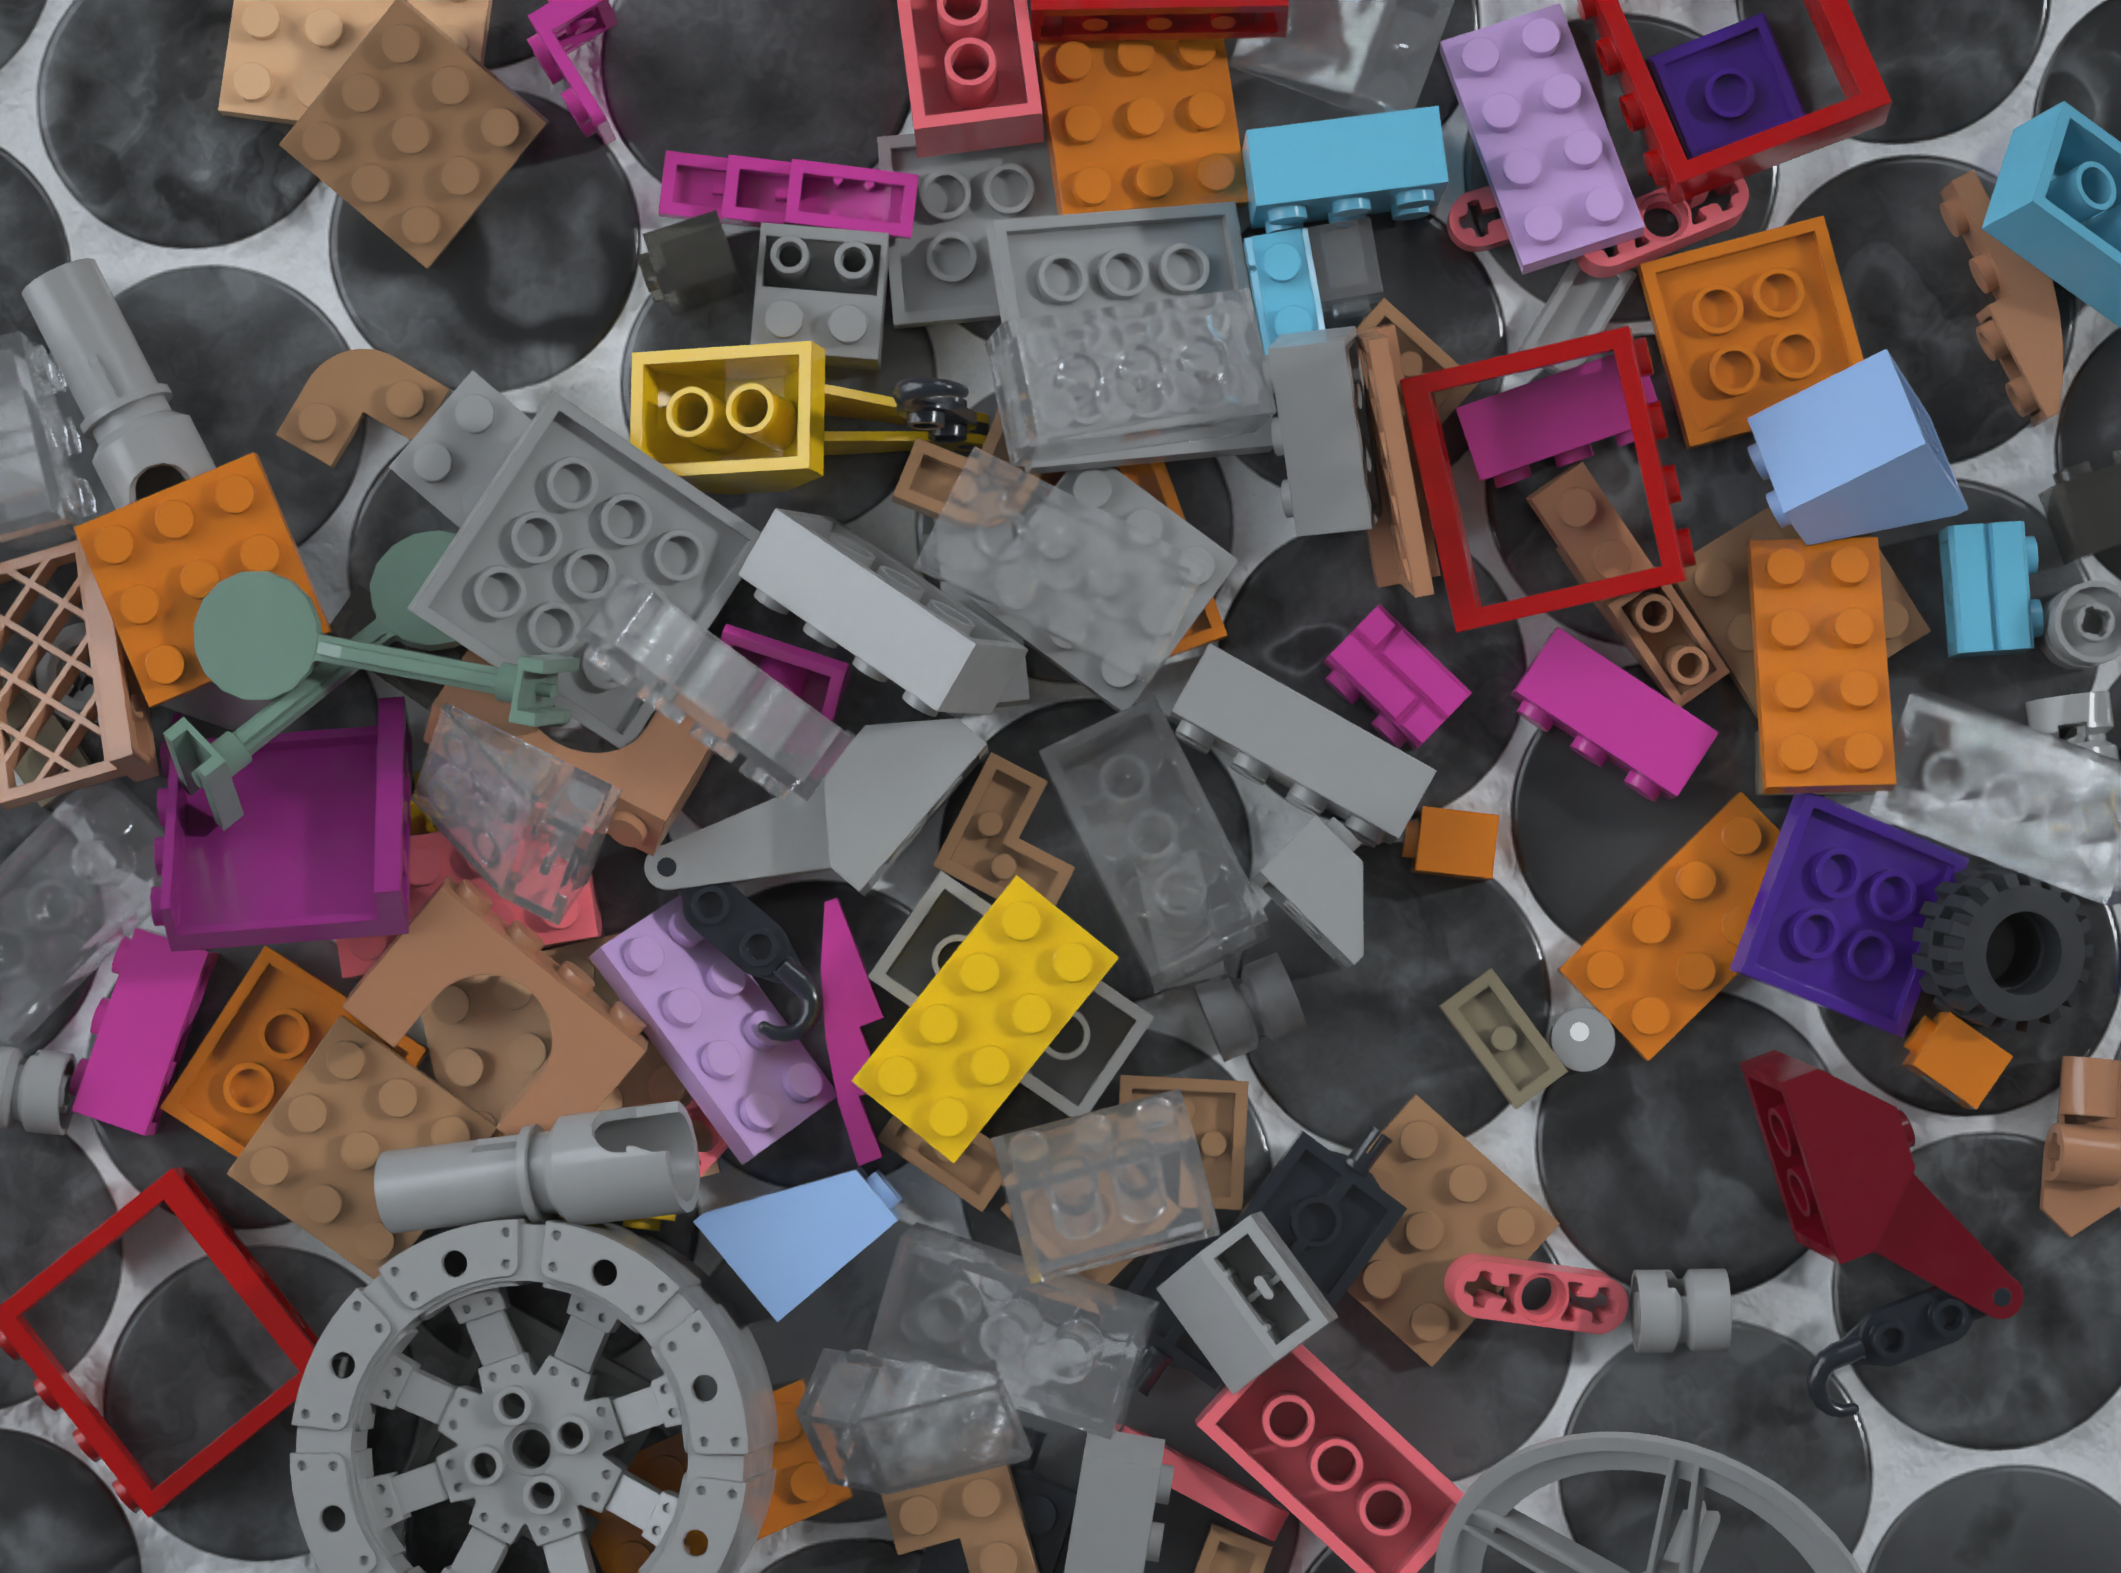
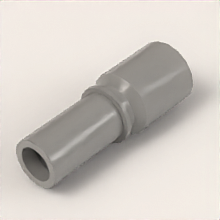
M78 259L58 266L39 276L24 288L22 296L85 418L80 424V428L85 438H95L98 444L92 463L115 509L124 507L216 468L190 415L171 410L168 402L173 396L168 384L157 382L95 259Z
M679 1101L567 1114L558 1117L550 1131H545L538 1124H531L522 1127L518 1135L387 1150L380 1153L374 1172V1191L377 1209L383 1225L392 1234L516 1218H528L532 1223L546 1224V1221L552 1220L554 1214H560L569 1223L578 1225L682 1214L694 1210L698 1200L700 1185L697 1140L691 1118L685 1106Z

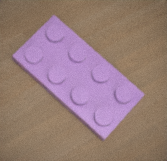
M1560 3L1440 41L1441 57L1522 275L1644 235L1645 226Z
M679 895L599 947L589 958L622 1003L628 1006L645 1022L644 1033L739 1162L744 1165L837 1098L836 1090L799 1040L790 1042L775 1041L758 1031V1024L761 1021H767L775 1026H787V1023L754 978L741 970L690 926L683 913L682 896Z

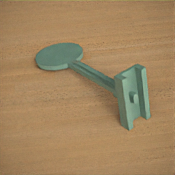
M440 530L416 533L390 547L377 562L369 585L372 608L376 619L352 637L351 640L389 646L393 642L399 641L405 646L427 651L455 648L461 645L407 609L456 536L455 533ZM321 662L296 690L274 699L233 733L226 731L211 744L185 717L181 718L167 729L163 735L182 788L192 796L204 787L215 822L225 831L244 816L232 777L252 762L251 755L359 669Z
M271 571L240 572L220 581L202 600L194 622V650L204 673L222 691L243 700H273L296 690L312 673L315 664L321 661L494 694L497 701L511 703L508 721L510 723L531 727L570 723L572 710L555 707L553 704L554 698H556L558 693V674L578 671L580 658L559 654L519 656L518 665L503 662L500 667L325 635L321 630V620L312 599L293 580Z

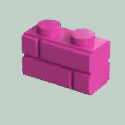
M1381 604L1324 661V664L1332 671L1325 678L1326 682L1350 705H1353L1360 698L1378 716L1372 721L1371 725L1388 743L1398 749L1407 743L1414 751L1417 750L1472 693Z

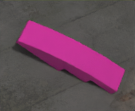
M666 150L658 214L659 217L761 228V222L883 232L889 233V238L911 240L919 175L792 159V162L737 155H728V158Z
M836 897L824 903L821 982L825 1038L838 1104L858 1166H861L885 1155L880 1142L877 1140V1134L862 1098L867 1093L851 1080L872 1055L862 1027L886 1017L872 981L868 978V971L841 902Z

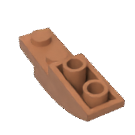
M1972 170L1952 180L1940 192L1944 202L1940 203L1939 208L1949 231L1956 238L1962 235L1974 257L1969 260V267L1977 285L1986 294L1992 292L1996 299L1995 302L1986 306L1976 315L1980 326L1976 327L1979 343L1990 360L1995 361L1999 359L2010 382L2005 384V389L2012 406L2021 417L2028 415L2035 427L2059 413L2063 385V338L2053 280L1982 229L1990 199L1975 170Z
M1576 461L1526 497V500L1558 545L1555 548L1580 585L1656 568L1651 564L1583 462ZM1671 584L1593 602L1667 699L1676 705L1684 706L1730 672Z

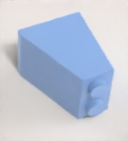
M1887 349L1747 418L1756 443L1747 447L1749 455L1761 478L1764 481L1771 479L1774 487L1773 491L1766 494L1769 507L1780 527L1783 529L1792 524L1806 546L1955 516L1969 510L1928 412Z
M860 1167L715 1208L703 1213L693 1222L772 1317L779 1322L897 1222L902 1215L894 1206L903 1198L879 1170L868 1176Z

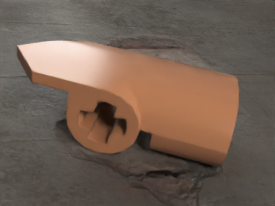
M2062 1056L2057 1123L2051 1125L2045 1139L2039 1209L2068 1237H2073L2121 1206V1061Z

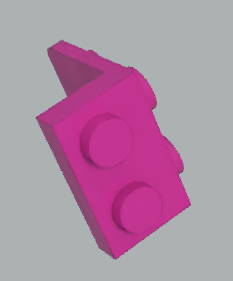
M547 0L549 3L528 15L536 34L526 40L551 83L554 85L564 79L569 89L560 94L586 139L597 132L606 146L616 140L614 133L601 108L569 59L568 54L618 24L609 0Z

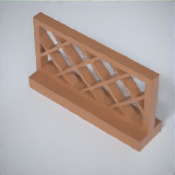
M1387 324L1357 330L1383 513L1373 529L1365 530L1375 585L1380 588L1401 584L1415 598L1433 595L1434 589L1431 577L1441 575L1428 504L1400 380L1405 379L1396 327L1394 324Z
M78 538L68 543L1 562L0 584L16 580L25 587L6 615L0 614V651L13 632L33 644L12 674L0 667V806L9 810L125 775L134 782L159 776L150 708ZM76 561L78 578L64 598L44 588L58 566ZM41 595L58 605L40 634L36 636L19 626L37 597ZM81 601L83 605V610L78 608V605ZM73 614L85 621L86 635L72 656L52 644ZM48 652L65 662L66 665L47 693L44 694L26 682ZM89 659L91 668L85 665ZM82 672L93 679L95 692L81 713L77 714L61 704L60 701L79 673ZM2 678H4L5 680H7V682H6V684L4 685V687H3V684H2ZM22 689L41 702L19 732L8 725L6 711ZM54 710H57L75 722L53 753L34 740ZM97 717L99 719V726L94 724ZM90 730L101 737L104 761L78 768L68 762L85 734ZM10 736L15 738L12 744H10ZM29 747L49 759L34 782L16 787L14 769ZM63 768L68 771V772H64V773L59 774Z

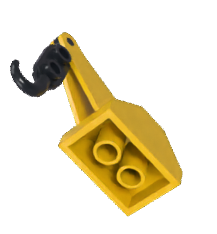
M813 341L632 353L630 443L701 492L726 495L786 492L822 477L824 455L911 451L916 438L949 451H981L989 432L990 416L969 409L967 407V400L962 399L968 396V388L959 382L946 379H904L894 386L893 397L825 384L826 349ZM824 415L901 424L911 429L928 431H824Z

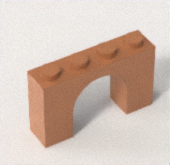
M469 649L462 658L463 661L493 666ZM673 684L644 732L634 742L610 752L589 753L573 750L555 742L538 727L508 722L511 703L497 701L494 694L445 685L432 704L423 741L436 747L442 754L451 759L462 760L494 776L506 787L520 789L552 805L562 815L577 818L611 835L615 841L624 846L635 847L654 856L718 749L730 712Z
M447 875L409 921V934L397 935L350 992L343 1008L387 1043L395 1047L432 1001L451 984L477 975H495L513 980L528 989L543 1006L551 1025L552 1049L543 1065L502 1112L497 1129L505 1136L518 1135L522 1127L531 1124H538L545 1131H550L558 1117L567 1114L597 1111L647 1051L649 1038L643 1032V1029L646 1027L645 1022L625 1004L616 1001L611 1006L592 991L596 986L594 981L581 968L570 961H565L562 965H559L541 950L545 945L543 940L528 926L518 920H514L509 925L490 910L494 904L492 899L474 883L463 879L458 884Z

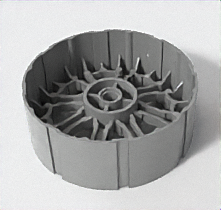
M554 1214L552 1220L546 1221V1224L532 1223L528 1218L481 1222L452 1229L406 1249L378 1268L381 1274L368 1286L356 1288L335 1313L322 1333L311 1354L299 1386L292 1425L298 1426L296 1452L290 1453V1474L297 1515L308 1548L321 1573H426L419 1565L413 1567L402 1555L405 1549L391 1526L412 1517V1511L450 1499L452 1503L475 1498L476 1502L469 1520V1524L473 1526L453 1564L445 1567L441 1573H497L511 1544L518 1542L527 1528H529L536 1545L543 1546L550 1573H596L585 1529L589 1528L586 1507L601 1513L608 1510L642 1529L643 1533L641 1536L656 1546L653 1553L638 1570L639 1573H738L758 1538L773 1494L777 1469L772 1468L774 1443L779 1441L776 1404L765 1362L743 1317L731 1301L725 1302L720 1294L710 1285L713 1280L686 1256L646 1233L615 1222L589 1225L572 1224L565 1219H556V1214ZM453 1250L463 1253L467 1259V1268L458 1277L449 1275L445 1264L446 1255ZM603 1259L611 1261L617 1269L615 1281L608 1286L598 1283L599 1275L594 1270L596 1263ZM533 1282H542V1287L571 1294L566 1312L571 1315L556 1352L548 1355L540 1369L530 1351L525 1352L508 1311V1308H511V1303L506 1286H520L532 1284ZM450 1307L459 1324H466L483 1366L478 1369L482 1390L468 1385L457 1386L419 1369L421 1364L402 1354L403 1350L419 1332L416 1327L422 1321L433 1319ZM622 1322L633 1332L641 1334L653 1348L651 1349L653 1356L665 1375L651 1381L652 1386L619 1398L616 1397V1394L599 1398L593 1391L598 1375L594 1371L610 1333L616 1332ZM701 1375H708L717 1383L716 1396L710 1401H702L695 1395L693 1384ZM510 1393H516L524 1400L525 1409L519 1418L511 1417L505 1411L504 1401ZM377 1406L391 1410L402 1408L438 1424V1431L456 1442L457 1447L437 1456V1462L398 1475L397 1471L374 1476L372 1448H367L368 1429H372L374 1426ZM568 1422L578 1424L583 1431V1440L578 1447H576L575 1435ZM661 1424H665V1427L682 1424L684 1449L688 1453V1467L682 1479L680 1492L677 1493L670 1489L662 1491L627 1471L629 1466L615 1457L616 1447L631 1440L629 1435ZM531 1429L542 1432L549 1440L550 1456L544 1465L532 1462L525 1454L524 1439ZM484 1453L490 1454L495 1459L496 1470L492 1476L485 1466ZM539 1482L549 1484L554 1490V1501L549 1507L538 1504L534 1498V1489ZM700 1530L707 1536L708 1548L703 1555L695 1556L689 1553L690 1544L685 1539L689 1531Z

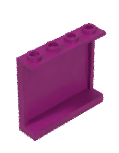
M404 696L379 698L378 726L287 732L276 735L251 755L252 762L232 777L244 816L225 831L215 822L204 787L192 796L182 788L166 740L161 741V768L164 779H168V788H159L157 791L158 818L160 826L165 827V836L155 837L154 863L157 875L162 876L161 886L151 887L150 907L154 926L165 927L171 952L409 934L413 738ZM173 713L172 726L183 718V713ZM207 738L206 740L211 744L217 738Z

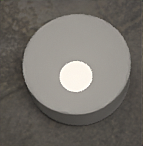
M1575 1008L1564 1012L1555 1020L1549 1034V1045L1565 1068L1578 1072H1587L1601 1067L1609 1060L1615 1047V1033L1611 1023L1602 1013L1590 1008Z

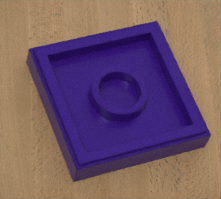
M1765 12L1651 56L1645 61L1687 160L1807 115Z

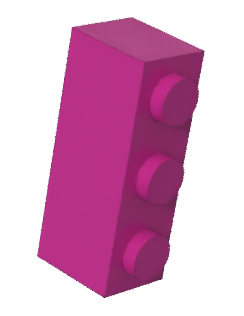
M1615 353L1456 408L1479 479L1482 481L1493 477L1496 488L1532 477L1533 474L1529 464L1554 456L1557 468L1593 456L1590 443L1614 435L1618 447L1634 442ZM1650 376L1643 377L1648 403L1658 401Z
M1559 627L1550 633L1510 694V697L1521 703L1516 712L1522 718L1545 732H1549L1553 725L1574 738L1570 745L1573 751L1599 767H1602L1606 760L1628 773L1623 782L1636 793L1652 802H1656L1660 795L1668 800L1679 795L1719 734L1718 731Z
M135 927L132 938L126 936L122 938L112 963V973L118 974L110 999L103 997L100 1000L91 1022L90 1033L97 1035L89 1060L85 1058L80 1059L71 1078L69 1094L76 1096L71 1111L144 1136L157 1135L165 1112L160 1107L175 1084L220 953L208 949L171 952L167 935L144 928Z

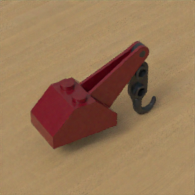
M1772 1050L1740 1062L1795 1241L1839 1265L1875 1252L1934 1285L1871 1310L1841 1340L1831 1343L1818 1352L1809 1366L1806 1382L1808 1394L1819 1410L1828 1416L1838 1418L1854 1416L1859 1412V1406L1856 1403L1842 1404L1830 1397L1827 1383L1831 1374L1837 1369L1847 1365L1894 1366L1960 1340L1967 1334L1974 1318L1978 1315L1986 1314L1995 1319H2007L2019 1311L2024 1298L2020 1283L1994 1259L1914 1174L1916 1167L1910 1148L1915 1146V1135L1908 1117L1902 1110H1898L1896 1106L1823 1070L1777 1050Z

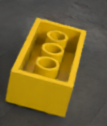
M1016 875L851 1081L952 1163H955L1119 957Z

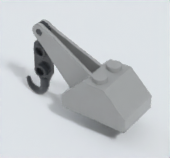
M958 718L865 725L857 736L847 729L823 757L827 761L826 763L830 765L823 774V778L670 843L660 845L654 856L647 855L644 863L647 879L659 889L677 891L682 896L683 913L690 926L745 973L786 986L798 997L801 1011L798 1018L792 1024L775 1026L767 1021H761L758 1024V1031L771 1040L781 1042L801 1039L814 1029L821 1018L823 999L820 986L813 976L802 967L783 928L731 883L834 870L865 897L989 753L987 743Z

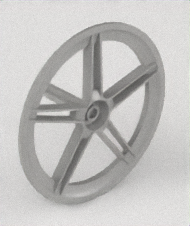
M1590 1432L1566 1435L1530 1445L1502 1459L1486 1470L1470 1485L1454 1507L1441 1535L1434 1573H1485L1487 1551L1490 1545L1535 1573H1631L1514 1509V1507L1536 1490L1570 1476L1606 1470H1635L1666 1475L1647 1569L1641 1573H1700L1720 1523L1719 1512L1706 1509L1705 1501H1703L1705 1487L1733 1499L1771 1524L1801 1553L1815 1573H1863L1854 1557L1837 1535L1801 1500L1773 1480L1745 1464L1698 1445L1663 1436L1634 1432ZM1680 1478L1691 1482L1688 1510H1683L1663 1557L1676 1489Z

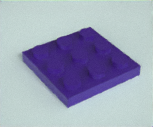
M1795 793L1730 970L1890 1035L1904 1038L1922 989L1918 980L1925 975L1924 970L1914 968L1912 954L1920 952V942L1912 940L1914 926L1923 928L1926 917L1919 914L1925 901L1935 903L1938 900L1934 889L1941 882L1956 883L1954 873L1966 869L1969 858L1817 794Z

